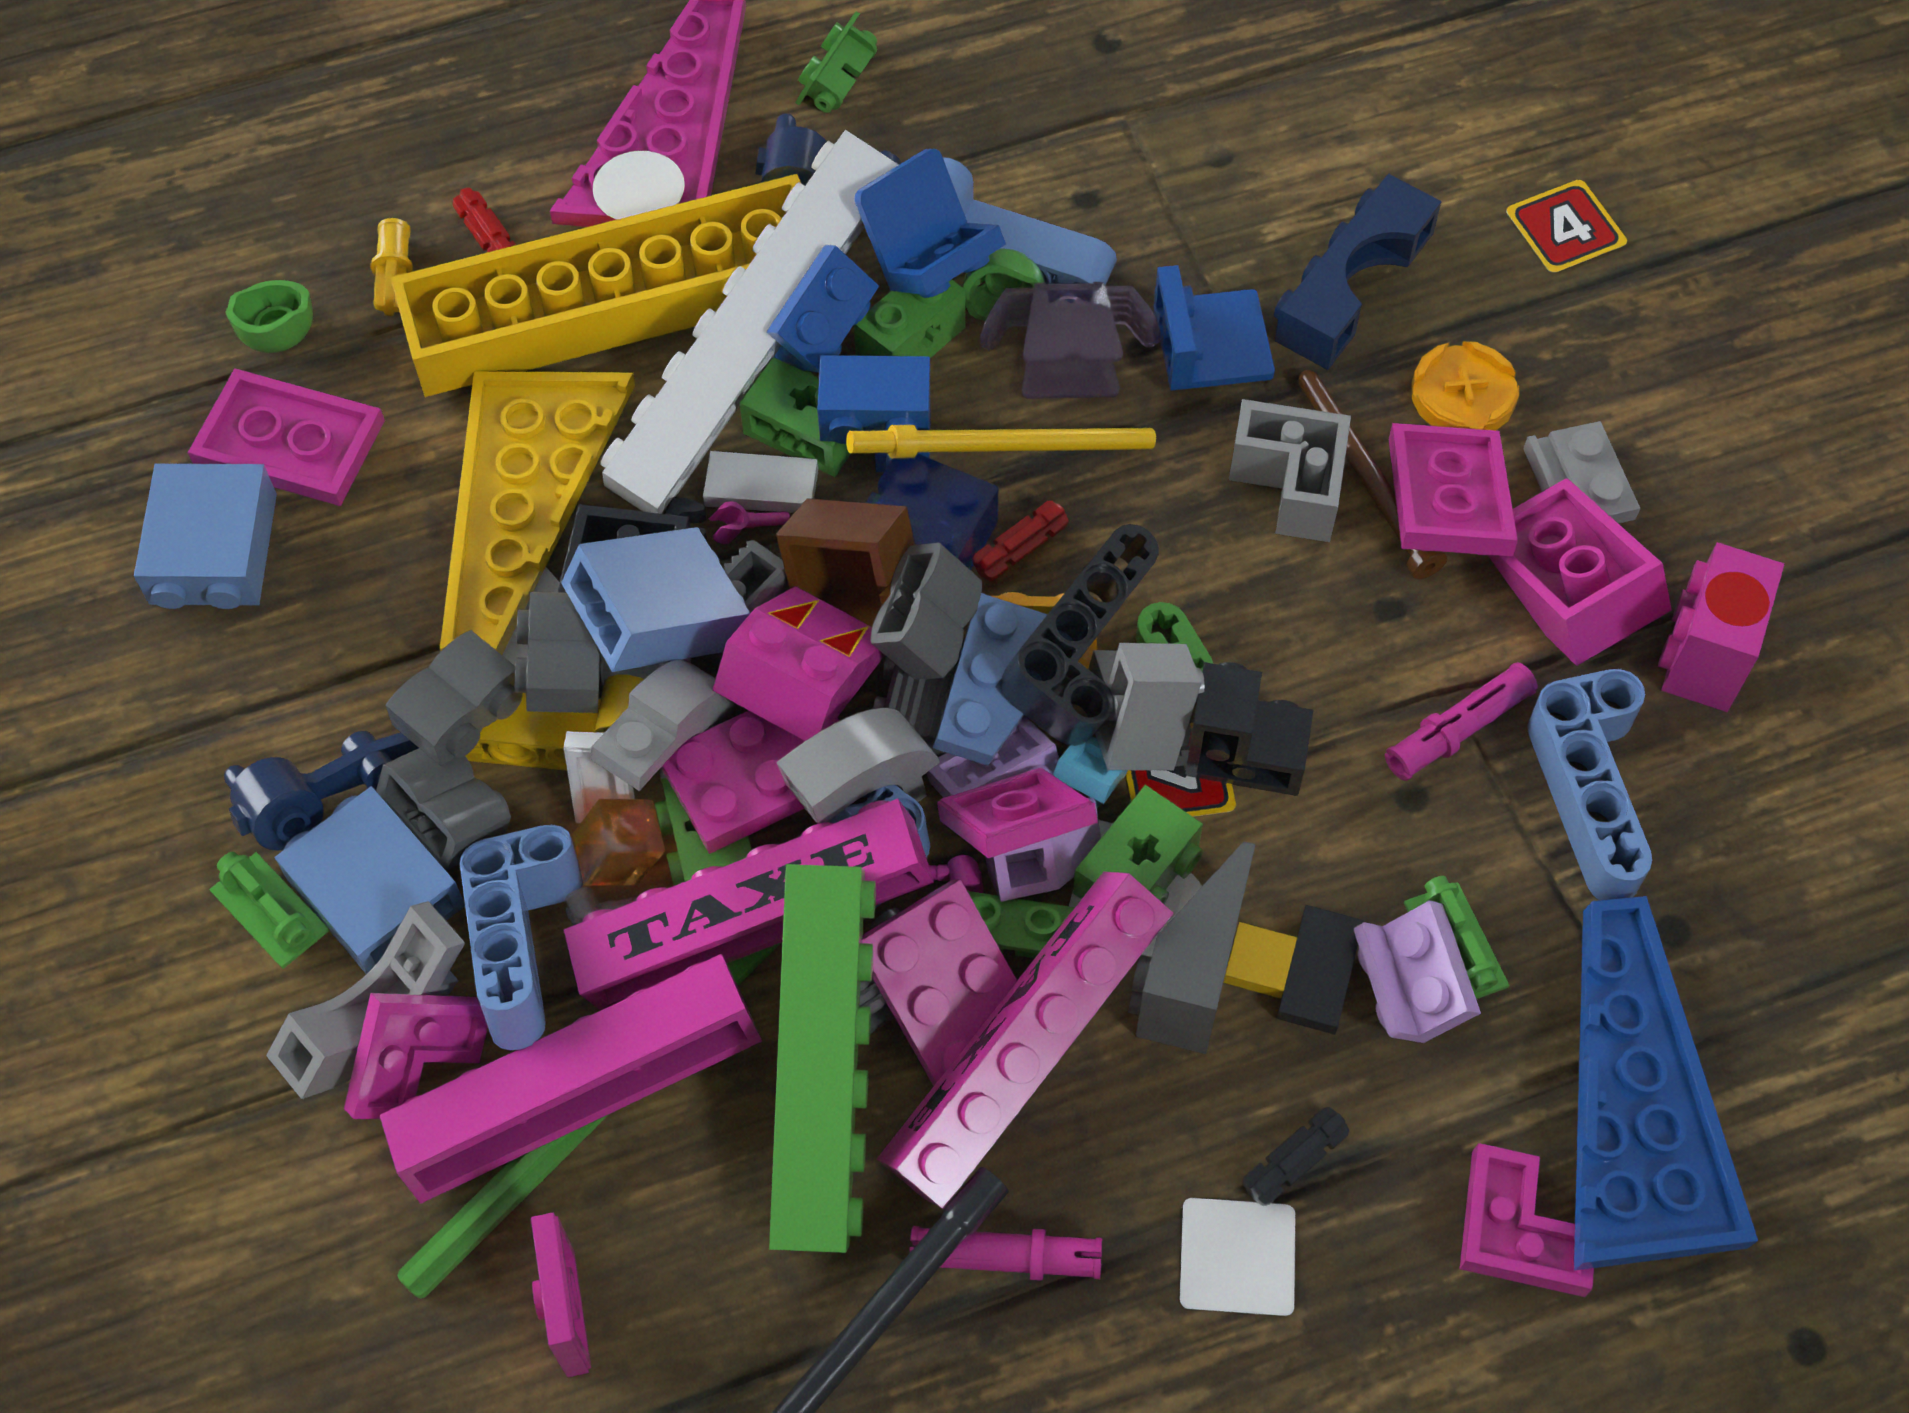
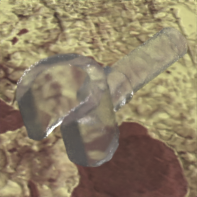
M584 887L566 896L565 901L568 906L565 908V911L574 926L581 923L586 915L602 909L615 910L637 901L638 897L615 901L608 900L599 903L592 888Z

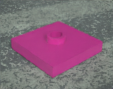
M1041 767L940 799L941 801L937 802L940 821L987 858L1098 823L1095 803Z
M554 1212L531 1217L539 1280L532 1282L537 1317L539 1320L545 1319L548 1345L566 1377L589 1373L591 1361L574 1249L558 1216H555Z

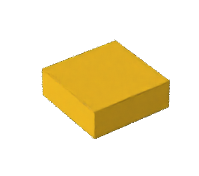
M1239 922L1223 983L1282 998L1297 937Z

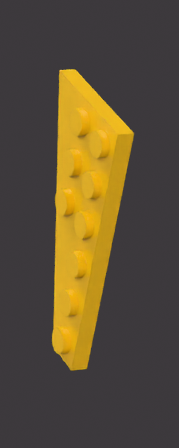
M474 371L440 651L463 633L472 630L503 655L517 626L518 609L525 610L530 600V592H534L635 387L633 373Z

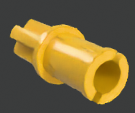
M387 218L378 223L377 255L371 261V271L375 275L373 304L375 309L383 311L385 316H394L395 312H400L390 277L413 271L412 262L408 259V243L411 228L407 222L397 218Z

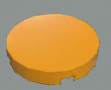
M1463 341L1462 346L1454 345L1448 347L1449 343L1438 345L1421 358L1412 379V401L1419 415L1431 426L1496 431L1509 421L1519 398V385L1517 387L1515 380L1516 372L1511 362L1497 350L1478 342Z

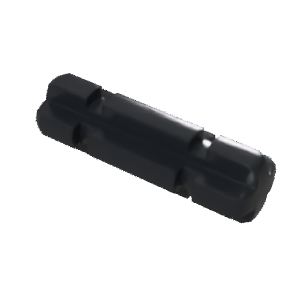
M1330 1107L1322 1108L1308 1120L1311 1126L1308 1130L1305 1126H1301L1265 1158L1268 1162L1265 1167L1262 1163H1258L1250 1170L1242 1181L1250 1197L1262 1206L1270 1205L1284 1192V1189L1281 1187L1284 1183L1287 1186H1292L1327 1155L1324 1148L1328 1146L1330 1149H1334L1346 1139L1350 1130L1345 1123V1119Z

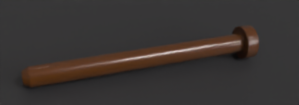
M1308 369L1300 373L1299 386L1315 410L1343 414L1316 372ZM1350 425L1345 457L1401 542L1395 492ZM1406 549L1410 556L1406 566L1415 579H1424L1432 576L1447 562V556L1442 551Z

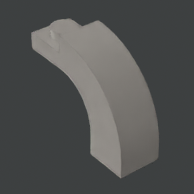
M684 659L671 661L652 672L629 693L628 708L592 745L591 760L640 791L684 742L740 715L741 706L712 691L716 678Z
M877 708L857 713L827 727L796 747L776 763L785 784L817 824L828 822L866 794L888 785H896L917 802L921 801L927 796L922 776L939 764L940 760L899 711L891 708Z
M429 901L410 906L388 948L377 964L360 981L337 997L324 1003L289 1013L266 1056L301 1099L330 1090L351 1080L370 993L448 996L458 982V979L452 974L450 969L465 942Z

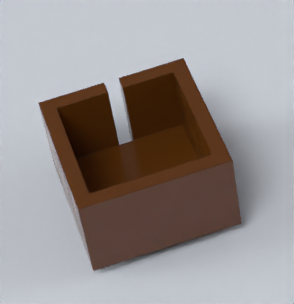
M807 498L776 534L790 589L796 586L873 627L880 608L891 595V582L900 559L910 546L915 545L907 506Z

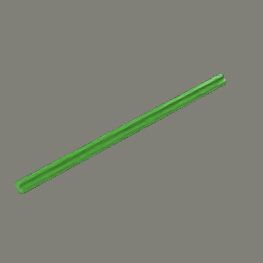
M781 943L727 963L737 985L739 986ZM608 1115L508 1162L399 1270L397 1276L400 1282L414 1296L420 1299L425 1298Z

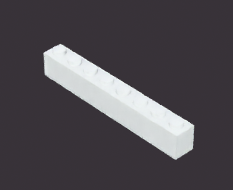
M847 130L842 133L835 144L827 141L812 163V168L816 172L806 186L798 182L793 187L782 206L786 214L775 228L768 224L761 232L752 249L757 255L747 269L738 266L724 286L722 293L727 297L716 312L709 308L698 321L692 333V336L697 338L686 355L678 351L668 363L662 375V379L667 382L655 398L648 394L641 401L631 419L636 424L625 441L616 438L605 452L600 465L605 467L602 472L605 487L643 512L665 513L671 500L679 493L740 406L741 400L781 347L767 333V330L824 245H836L846 254L865 226L855 204L856 192L898 166L897 163Z

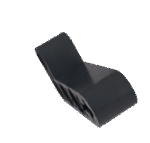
M1122 525L1113 532L1023 644L1002 675L1001 689L1004 697L1056 740L1066 745L1077 746L1087 742L1110 717L1113 711L1114 697L1110 688L1104 681L1078 662V660L1157 560L1159 555L1157 541L1147 529L1140 525ZM1119 558L1125 560L1128 564L1123 572L1114 565ZM1089 592L1096 594L1102 602L1094 599ZM1058 630L1066 632L1072 638V641L1063 638ZM1026 668L1037 672L1042 681L1032 678L1027 673ZM1072 704L1080 706L1087 713L1088 717L1078 714L1073 709Z

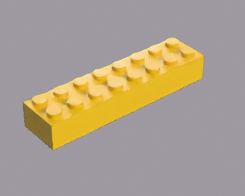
M798 174L390 277L424 396L428 397L470 386L473 384L474 371L523 372L695 327L709 308L716 312L727 297L722 293L724 286L738 266L747 269L757 254L752 249L764 228L768 224L776 228L786 214L782 206L793 187L800 182Z

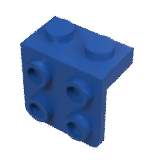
M924 149L860 188L855 194V204L890 291L920 294L922 298L936 296L950 287L949 281L962 272H971L985 266L990 261L989 255L1006 245L999 225L967 222L942 154L937 149Z
M824 245L767 330V333L781 345L774 358L800 370L819 372L820 355L839 356L842 349V341L852 326L865 317L870 308L869 301L879 287L836 245Z

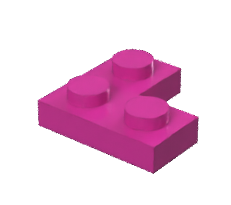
M370 993L344 1110L353 1119H381V1114L402 1105L406 1100L416 1096L424 1062L479 1063L488 1026L478 997Z
M1478 1143L1472 1152L1460 1269L1586 1297L1593 1287L1594 1268L1574 1271L1575 1224L1534 1215L1540 1157Z

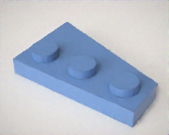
M981 593L977 612L968 623L933 749L987 766L990 764L1025 716L1004 697L1001 689L1002 675L1023 644L1048 614ZM1058 630L1063 638L1072 641V638L1066 632ZM1026 668L1027 673L1032 678L1042 681L1037 672Z

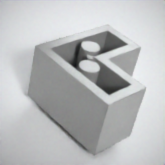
M1242 399L1229 480L1282 488L1275 534L1330 542L1339 505L1351 416Z
M1119 643L1117 651L1093 650L1088 670L1105 682L1114 697V708L1110 717L1095 733L1107 770H1174L1181 747L1187 746L1189 742L1190 718L1194 705L1197 703L1198 694L1204 692L1203 673L1200 668L1195 667L1187 644Z

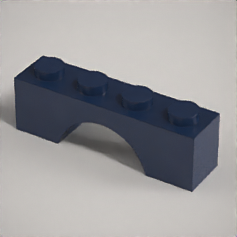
M1387 174L1375 190L1368 188L1360 198L1352 220L1349 223L1342 221L1333 232L1325 254L1322 257L1315 255L1310 260L1303 272L1301 284L1295 291L1288 289L1280 298L1274 311V317L1278 319L1275 342L1329 370L1355 336L1362 303L1351 291L1347 283L1349 278L1365 268L1377 265L1408 267L1434 234L1442 201L1390 174Z

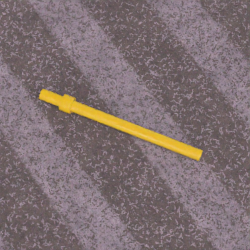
M890 425L887 431H849L846 438V446L849 453H888L890 458H915L917 453L1141 450L1153 449L1156 444V433L1153 428L917 430L914 425Z

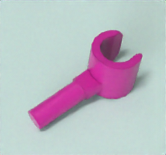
M729 501L722 504L709 520H720L727 524L716 531L713 539L721 544H729L744 529L784 525L790 519L788 511L747 512L737 502Z
M960 855L950 859L947 864L929 865L933 880L951 881L953 879H961L967 891L983 893L981 871L978 868V863L972 857Z

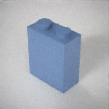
M154 464L134 578L149 605H157L168 609H177L184 605H212L221 609H233L239 605L260 604L277 497L264 464Z
M698 527L579 544L561 582L612 672L724 652L727 640L750 614L743 597L736 591L719 563L716 553L711 550Z
M372 786L360 795L351 796L342 801L330 817L311 831H304L294 836L286 844L284 850L274 857L290 885L329 928L333 936L365 974L377 964L385 953L410 906L429 901L446 921L465 907L463 898L453 878Z

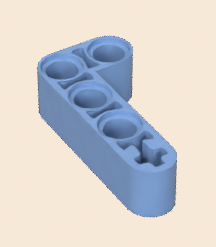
M943 157L968 223L999 225L1006 245L1001 248L1022 252L1036 263L1044 279L1045 296L1080 307H1092L1097 304L1117 261L1116 253L1108 244L1094 237L974 200L973 177L970 171L960 162Z
M1609 669L1547 684L1540 692L1527 725L1530 740L1586 885L1592 895L1598 900L1634 897L1652 864L1651 850L1607 743L1622 738L1628 733L1645 698L1644 686L1639 678L1631 672L1622 669ZM1604 701L1614 702L1618 706H1620L1621 709L1612 708L1609 705H1607ZM1555 712L1561 714L1565 718H1567L1568 721L1558 720L1551 716L1550 713ZM1569 762L1581 763L1588 771L1577 770ZM1588 812L1600 813L1607 818L1608 822L1596 821Z
M543 825L480 840L466 848L460 858L477 997L493 1042L506 1050H521L529 1047L539 1040L545 1031L546 1021L528 910L569 900L582 887L583 877L572 838L566 829L556 825Z

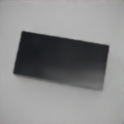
M1305 905L1276 1019L1333 1035L1336 1034L1358 946L1354 928L1362 924L1364 920Z

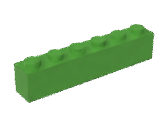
M786 864L769 1250L846 1253L850 1246V1236L862 1235L863 1198L852 1197L853 1172H864L866 1134L855 1133V1108H867L868 1070H857L858 1044L869 1045L871 1007L860 1006L861 981H872L873 944L862 943L863 918L875 917L876 881L865 880V868Z

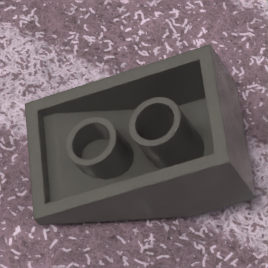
M1243 842L1157 935L1152 957L1145 955L1139 957L1128 1013L1139 1016L1136 1037L1203 1054L1207 1053L1256 844Z

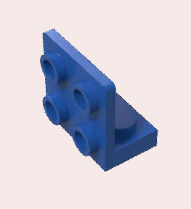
M1179 265L1157 267L1153 307L1170 391L1273 379L1275 368L1256 290L1193 296L1191 286L1182 285Z

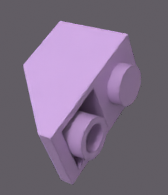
M1090 797L1087 799L1095 803L1098 823L991 858L985 856L988 875L1001 902L1057 890L1074 878L1077 866L1101 839L1094 798Z

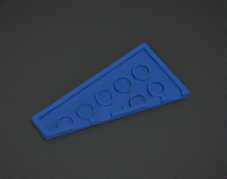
M1647 896L1592 901L1583 911L1574 1271L1748 1249L1758 1241Z

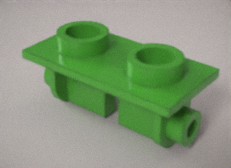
M857 11L845 27L838 22L833 26L821 45V48L827 51L823 60L821 61L816 56H813L797 80L805 86L795 102L797 105H800L805 96L808 95L814 99L815 106L822 112L829 113L831 110L838 109L856 81L841 69L844 68L858 78L870 59L876 54L877 39L875 35L866 30L860 31L853 26L860 15Z
M229 852L218 861L217 869L220 871V881L209 889L210 892L282 969L330 931L257 852L250 857L238 855L236 852Z
M1446 876L1435 877L1424 885L1427 893L1404 901L1408 912L1428 901L1444 905L1476 999L1509 988L1510 985L1458 882L1449 883Z
M967 891L1001 953H1003L1004 949L1015 950L1016 956L1036 958L1075 908L1023 899H1011L1001 902L997 895Z

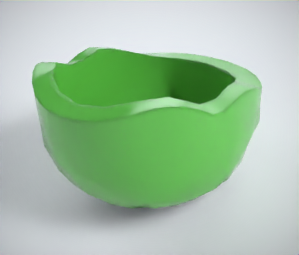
M1000 248L989 255L990 261L985 266L971 272H966L963 288L966 290L965 305L970 315L976 319L999 325L1018 324L1038 315L1045 305V283L1042 273L1036 263L1022 252ZM1002 298L1008 299V301H1007V302H1003V301H1002Z
M285 280L261 282L234 293L230 297L228 308L225 311L237 338L249 348L265 353H277L289 348L291 349L304 339L313 321V308L309 291L299 283Z

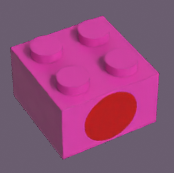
M1718 542L1707 563L1699 560L1696 561L1687 588L1682 590L1673 613L1672 621L1676 622L1673 634H1669L1659 659L1658 667L1667 669L1661 691L1728 712L1759 657L1785 563Z

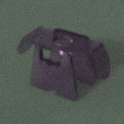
M1104 282L1079 284L1036 283L1034 288H1005L985 321L980 337V346L991 351L998 345L1009 327L1028 326L1023 359L1026 362L1022 385L1023 397L1026 399L1116 397L1119 394L1120 386L1113 362H1118L1122 359L1123 351L1115 324H1126L1138 341L1148 348L1159 343L1160 330L1152 310L1133 286H1105ZM1065 299H1074L1075 301L1069 303Z

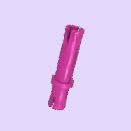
M1519 662L1513 663L1509 669L1478 690L1473 691L1469 696L1441 715L1433 713L1424 718L1420 729L1395 746L1386 749L1385 760L1390 770L1399 779L1408 781L1415 773L1440 756L1443 758L1451 757L1458 752L1462 741L1493 722L1497 717L1525 698L1536 693L1535 690L1538 689V685L1533 673L1525 665Z
M912 1227L910 1241L913 1242V1246H916L930 1230L929 1228ZM1033 1229L1032 1235L974 1232L962 1241L940 1268L1030 1273V1280H1043L1044 1274L1100 1279L1101 1259L1077 1258V1256L1102 1258V1238L1046 1236V1229Z

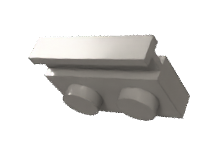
M1601 421L1552 431L1548 437L1539 439L1535 435L1527 437L1523 449L1542 492L1568 478L1617 523L1636 519L1640 506Z

